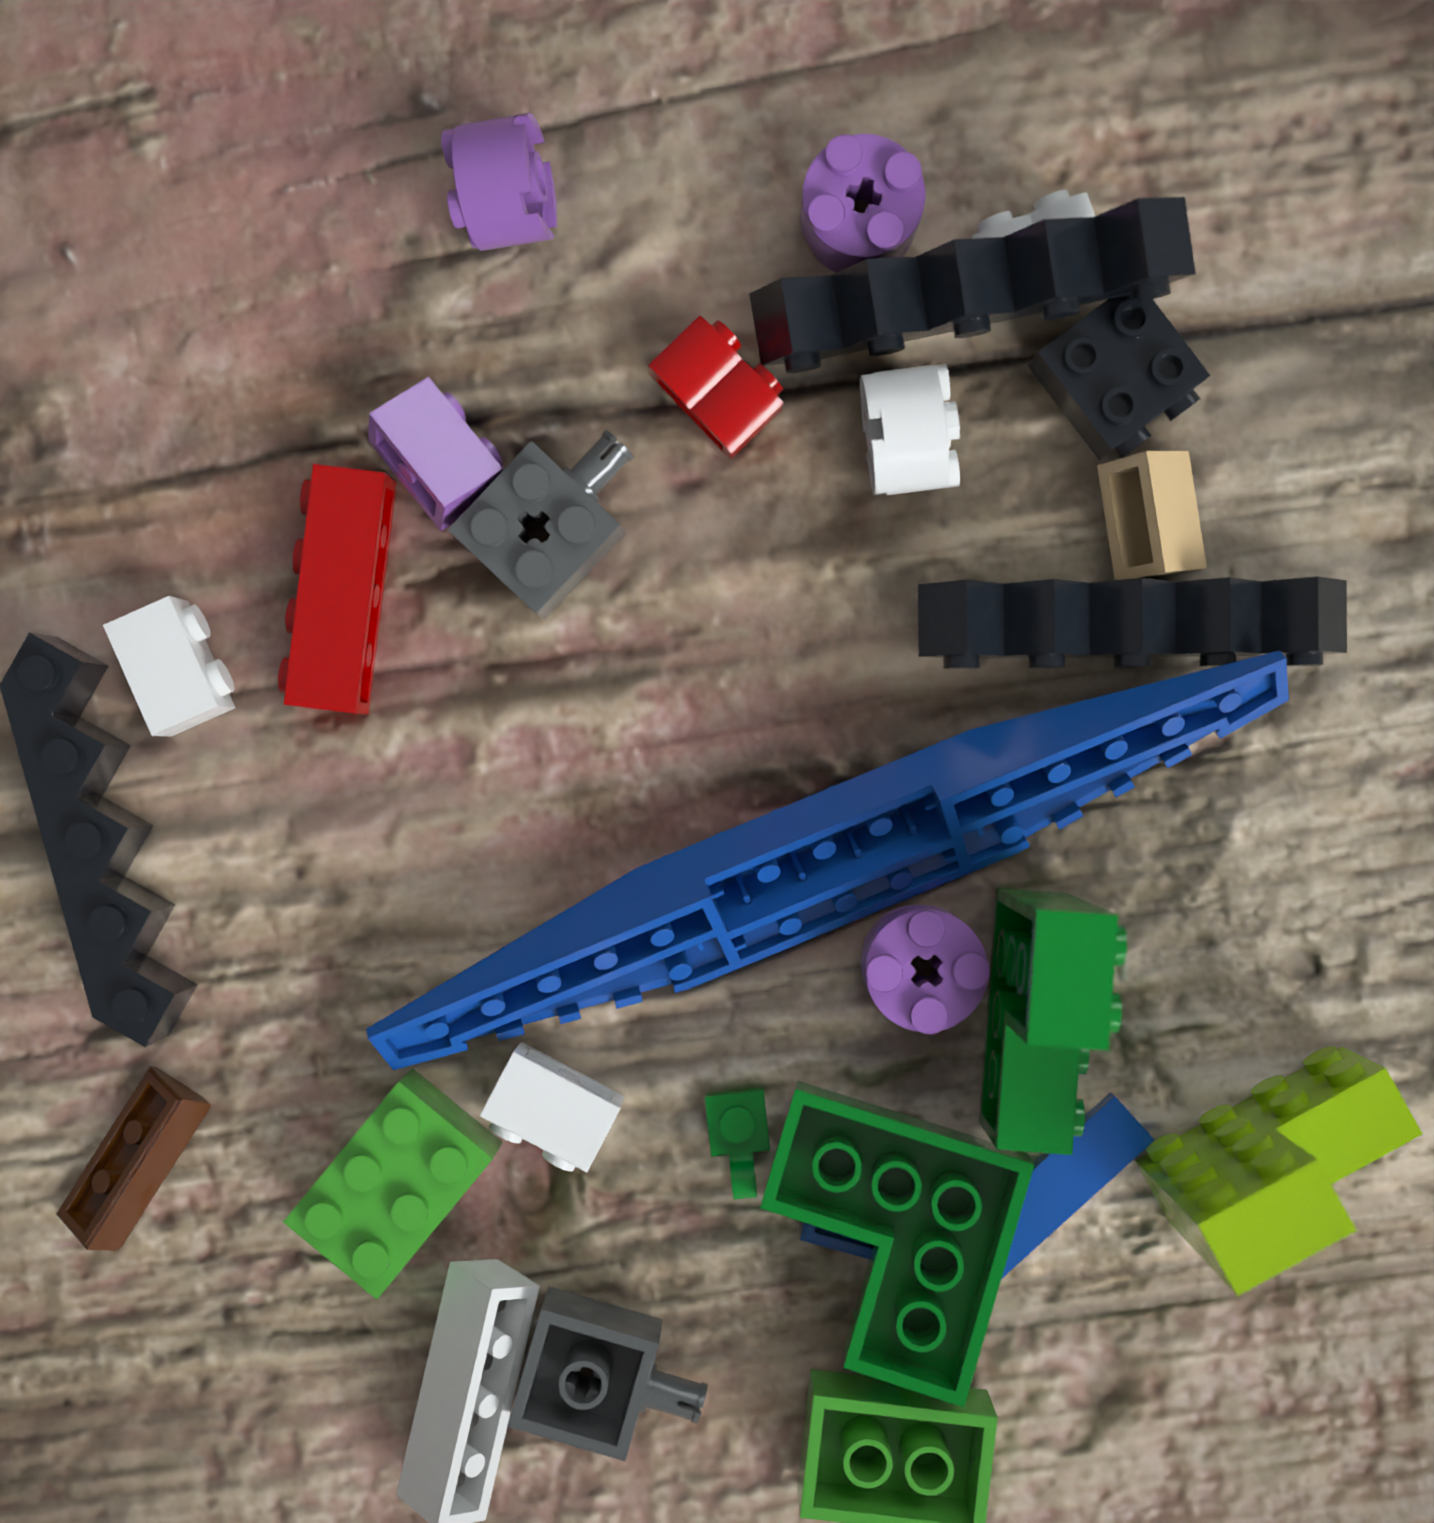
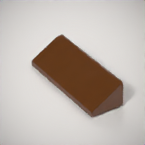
M150 1066L56 1213L86 1250L116 1251L123 1246L210 1109L211 1105L201 1095L157 1067Z

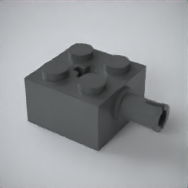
M608 430L604 431L602 437L571 470L566 466L562 470L531 441L448 529L452 535L543 619L548 617L625 535L621 525L597 503L600 500L597 494L628 461L630 462L634 458L633 454L622 443L619 444L616 441L617 438ZM549 520L545 525L547 532L550 534L549 538L543 543L533 538L526 544L530 538V533L527 530L529 524L533 521L543 524Z
M549 1286L537 1321L507 1427L625 1461L639 1412L644 1413L647 1407L691 1420L692 1423L697 1424L701 1416L700 1407L703 1408L708 1384L704 1382L698 1383L656 1370L657 1364L654 1363L660 1342L663 1319ZM582 1367L593 1369L591 1377L579 1374Z

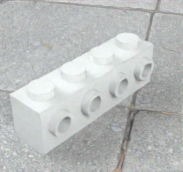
M498 1259L454 1261L449 1264L396 1493L401 1500L428 1523H474L486 1520L540 1288L538 1284Z

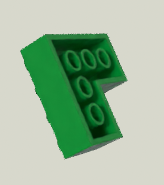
M996 888L979 1123L997 1150L1072 1155L1074 1136L1081 1137L1085 1125L1083 1099H1077L1078 1074L1086 1075L1089 1066L1090 1050L1109 1051L1110 1033H1118L1121 1026L1122 1000L1119 993L1113 992L1115 966H1123L1126 958V929L1124 926H1118V914L1068 893Z
M797 1081L760 1208L874 1245L844 1345L843 1368L964 1408L1035 1164L1026 1152L997 1150L991 1141Z

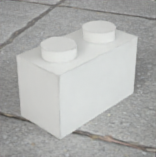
M167 596L103 625L151 736L172 737L235 709L229 694L235 690L232 677L220 659L214 660L205 640L211 636L209 625L203 613L195 604L190 606L187 600Z
M520 1042L512 1053L480 1117L491 1122L489 1125L490 1130L499 1137L517 1144L521 1143L522 1139L543 1149V1158L554 1166L566 1171H574L575 1167L588 1172L621 1109L625 1096Z

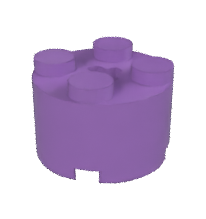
M532 113L457 125L454 129L442 131L441 143L443 154L450 169L453 168L456 189L449 190L447 195L450 217L455 228H467L469 241L473 248L485 251L552 240L554 238V234L549 229L557 227V204L550 161L542 162L540 154L535 151L534 144L545 142L539 124Z
M843 134L833 138L827 147L816 156L804 180L800 225L808 245L822 265L837 273L865 259L903 257L907 253L914 240L925 206V185L921 173L922 168L919 160L913 154L907 152L896 142L883 136L874 134ZM857 201L869 203L865 213L854 211V205Z
M918 904L895 908L883 915L872 926L864 940L861 970L865 986L878 1009L889 1020L905 1029L925 1034H934L951 1028L966 1019L975 1010L984 995L990 969L983 945L975 932L967 924L941 907ZM918 955L925 960L935 955L931 962L935 971L928 978L920 974L912 979L916 971L911 965V961Z

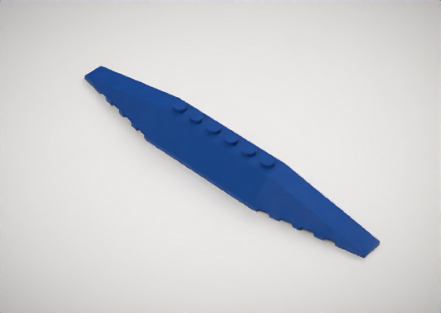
M1276 651L970 729L949 739L942 740L932 746L891 763L884 764L879 768L838 785L831 786L821 792L773 810L768 814L633 869L366 1028L367 1037L392 1070L401 1069L468 1050L467 1040L496 1033L499 1042L524 1035L523 1025L554 1016H559L560 1024L581 1019L580 1009L613 1000L616 1009L643 1002L642 992L671 984L675 993L691 989L972 873L1030 847L1026 838L1055 822L1058 828L1062 829L1083 817L1079 808L1111 790L1117 798L1133 789L1135 786L1131 778L1163 761L1168 769L1192 755L1188 746L1212 732H1215L1218 738L1221 739L1289 700L1286 657L1281 651Z

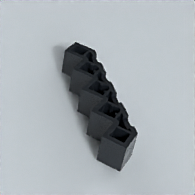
M1185 197L1137 198L1094 217L1043 219L1005 237L954 239L915 257L865 259L833 275L780 278L749 293L760 363L763 366L785 364L786 373H799L820 368L822 366L821 359L868 350L869 356L892 354L904 350L906 341L954 332V338L978 336L992 331V323L1041 313L1042 320L1065 318L1080 313L1079 305L1131 295L1134 302L1160 298L1171 294L1170 283L1195 275L1196 270Z
M1316 576L1268 581L1226 577L1180 582L1136 578L1091 583L1046 579L1014 583L956 580L918 584L919 657L943 658V669L980 668V658H1028L1029 668H1065V658L1114 657L1115 668L1151 667V657H1199L1200 667H1217L1237 662V656H1260L1281 651L1286 657L1287 666L1323 665V654L1347 653V580Z
M29 632L1 681L0 689L91 1015L94 1019L138 1044L147 1047L171 1034L198 984L147 956L173 911L175 904L125 876L153 825L103 797L131 745L80 717L106 672L108 665L59 637Z

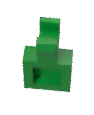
M764 1087L705 1094L711 1157L729 1155L733 1200L757 1197L753 1152L770 1151Z

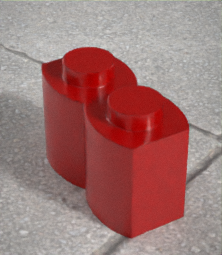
M698 316L648 365V372L661 389L731 460L782 411L784 403L778 395L783 391V388L773 374L762 364L759 363L752 369L741 359L737 351L742 345L724 323L716 320L710 325L702 316Z

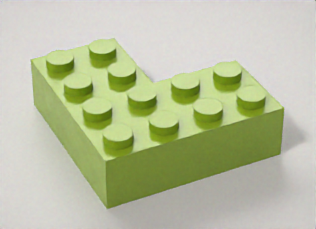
M1329 1046L1319 1049L1304 1059L1303 1064L1305 1067L1285 1078L1282 1075H1276L1259 1082L1251 1089V1097L1234 1106L1224 1104L1210 1109L1198 1119L1200 1125L1180 1136L1177 1133H1171L1156 1139L1146 1148L1147 1154L1135 1160L1169 1223L1237 1297L1356 1232L1357 1229L1332 1184L1423 1134L1386 1067L1342 1046L1339 1048Z

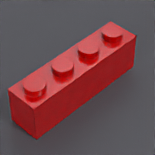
M313 464L311 479H305L302 484L300 510L302 515H307L304 539L298 538L295 543L292 560L293 571L295 574H299L297 597L290 598L285 615L286 631L292 634L289 657L282 659L278 672V688L280 692L285 693L283 705L369 715L397 482L385 472Z

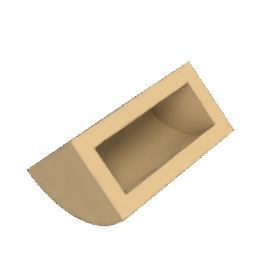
M1144 451L1097 465L1115 580L1154 579L1207 569L1189 451Z

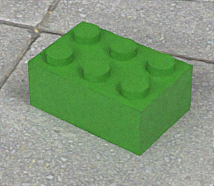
M412 1068L393 1087L283 1223L377 1300L493 1160L503 1142Z
M810 1369L797 1484L800 1518L840 1523H986L998 1420L988 1391L986 1389L970 1388L965 1407L963 1408L870 1376Z

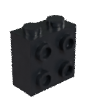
M1131 295L1107 299L1041 349L1028 365L1098 460H1101L1114 449L1121 458L1126 456L1152 436L1146 428L1148 423L1162 413L1171 422L1199 401L1201 398L1194 389L1211 376L1155 301L1151 299L1134 302Z

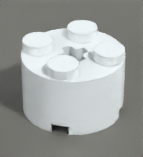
M946 363L861 375L860 402L863 432L866 433L868 449L866 459L874 496L883 494L894 495L960 485L956 450L949 451L951 440H956L960 437V426L956 402L944 403V401L950 400V381Z

